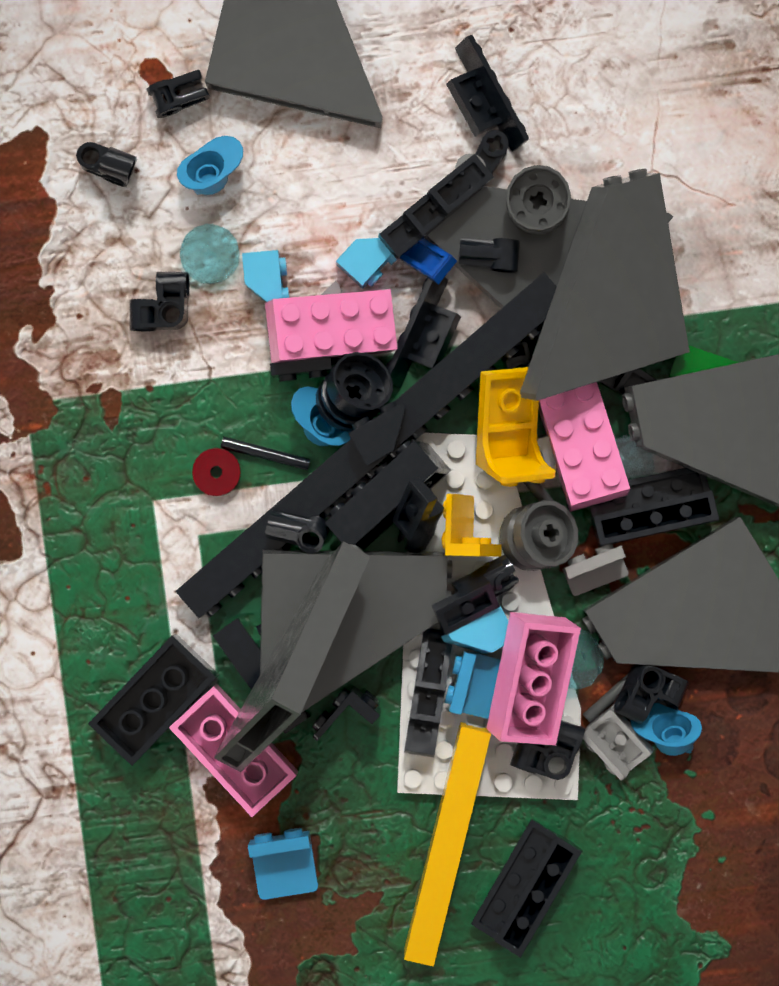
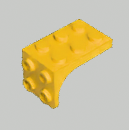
M528 367L481 371L476 465L499 481L501 485L508 487L517 486L518 482L544 483L546 479L555 478L556 473L544 461L537 443L539 400L521 398L520 395Z

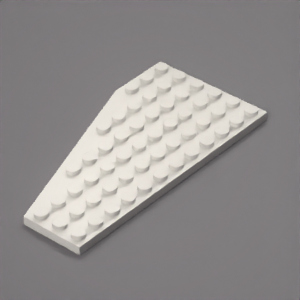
M423 433L415 441L428 443L451 469L431 489L438 498L437 500L443 506L447 494L474 496L473 537L491 538V544L501 545L500 528L504 518L513 509L522 506L517 487L501 485L499 481L476 465L477 435ZM443 513L436 525L437 528L426 550L421 552L445 553V549L442 546V535L445 531L446 519ZM448 556V560H452L453 573L452 578L447 579V590H451L452 595L455 594L451 583L474 572L485 563L498 557ZM513 565L516 571L513 575L518 577L519 582L509 591L496 597L508 621L510 612L554 616L541 570H521ZM439 622L430 627L431 629L442 630ZM422 632L403 645L397 793L442 795L460 722L473 727L487 728L488 719L466 713L460 715L449 712V704L444 703L448 686H454L457 674H453L452 670L456 655L462 656L463 650L478 654L482 653L452 644L434 758L404 753L423 636ZM503 647L492 653L482 655L501 659ZM571 676L561 720L581 726V707ZM491 733L476 796L578 800L580 748L568 776L564 779L555 780L511 766L510 762L517 743L499 741ZM553 757L548 764L549 770L552 773L560 772L564 768V760L561 757Z

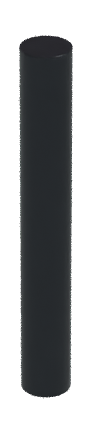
M223 436L221 448L307 471L311 460Z

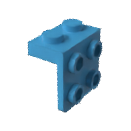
M463 650L462 656L456 655L452 670L453 674H457L454 686H448L444 702L449 704V712L460 715L466 713L485 719L489 718L501 659Z
M302 828L286 830L284 835L272 836V833L255 835L254 839L250 840L248 844L249 857L253 858L258 895L261 899L291 896L317 890L318 881L310 830L302 832Z

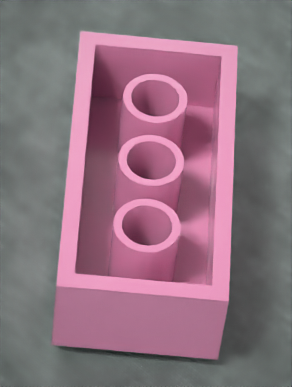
M391 289L279 298L265 303L271 363L323 357L338 358L354 352L370 355L397 350Z
M597 382L539 400L538 410L545 433L549 436L557 472L569 511L572 512L627 496L630 486Z
M510 612L486 728L499 741L556 746L581 630L580 627L567 618Z
M216 683L169 728L246 812L253 817L297 776L298 770L273 743L268 745L241 772L214 758L241 710Z

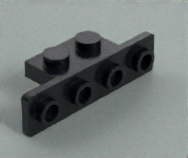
M473 35L466 36L455 47V50L467 73L451 79L446 85L474 136L498 127L506 135L508 147L513 152L529 140L525 126L516 115L510 99L505 95L495 72L491 69L483 55L481 46L476 42Z
M446 277L443 278L439 285L429 278L425 279L418 302L411 309L410 320L406 329L399 336L397 350L393 358L386 365L391 375L393 386L401 388L412 362L432 369L442 361L461 316L459 314L437 306L448 283Z

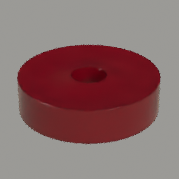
M212 448L202 452L196 458L193 464L192 476L196 486L205 494L223 496L233 491L238 485L241 478V467L237 458L229 451L221 448ZM216 466L222 469V475L219 478H214L211 474L212 469Z

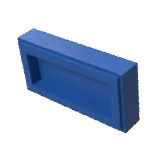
M425 238L400 257L405 264L438 285L457 262L451 254Z

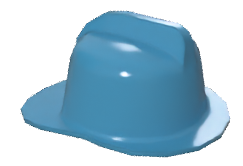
M221 136L206 143L180 163L177 168V178L180 184L194 190L197 195H213L220 192L228 181V175L242 161L243 147L241 142L231 136Z
M306 386L297 390L291 401L292 413L295 420L303 427L307 439L318 446H341L346 444L351 439L348 434L350 432L340 431L332 427L321 417L316 406L317 388Z
M660 703L653 704L648 717L642 724L631 720L632 728L639 736L654 742L660 752L670 756L682 755L685 752L691 753L693 744L700 737L702 731L701 722L696 716L671 709Z

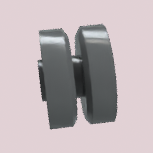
M542 500L513 509L504 518L500 528V544L502 545L504 555L510 560L511 564L521 570L536 571L566 563L574 554L578 544V528L573 515L565 506L556 501Z

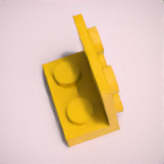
M447 494L446 500L443 503V516L446 519V525L442 535V546L445 549V555L501 557L502 545L491 544V538L473 537L474 496Z

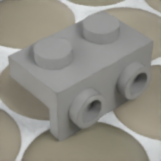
M613 544L605 545L595 549L597 555L586 559L584 554L569 559L567 561L569 566L562 570L572 595H580L628 576L629 572L623 560L626 556L622 546L614 548Z
M614 705L588 724L585 729L583 739L587 748L596 753L603 760L606 769L611 774L616 775L621 781L627 777L630 770L649 757L654 751L653 747L633 730L631 723L626 717L614 711Z

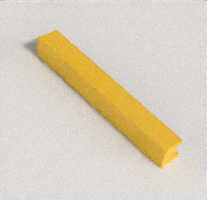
M463 722L459 724L405 943L404 960L434 967L491 733L486 728L469 726Z

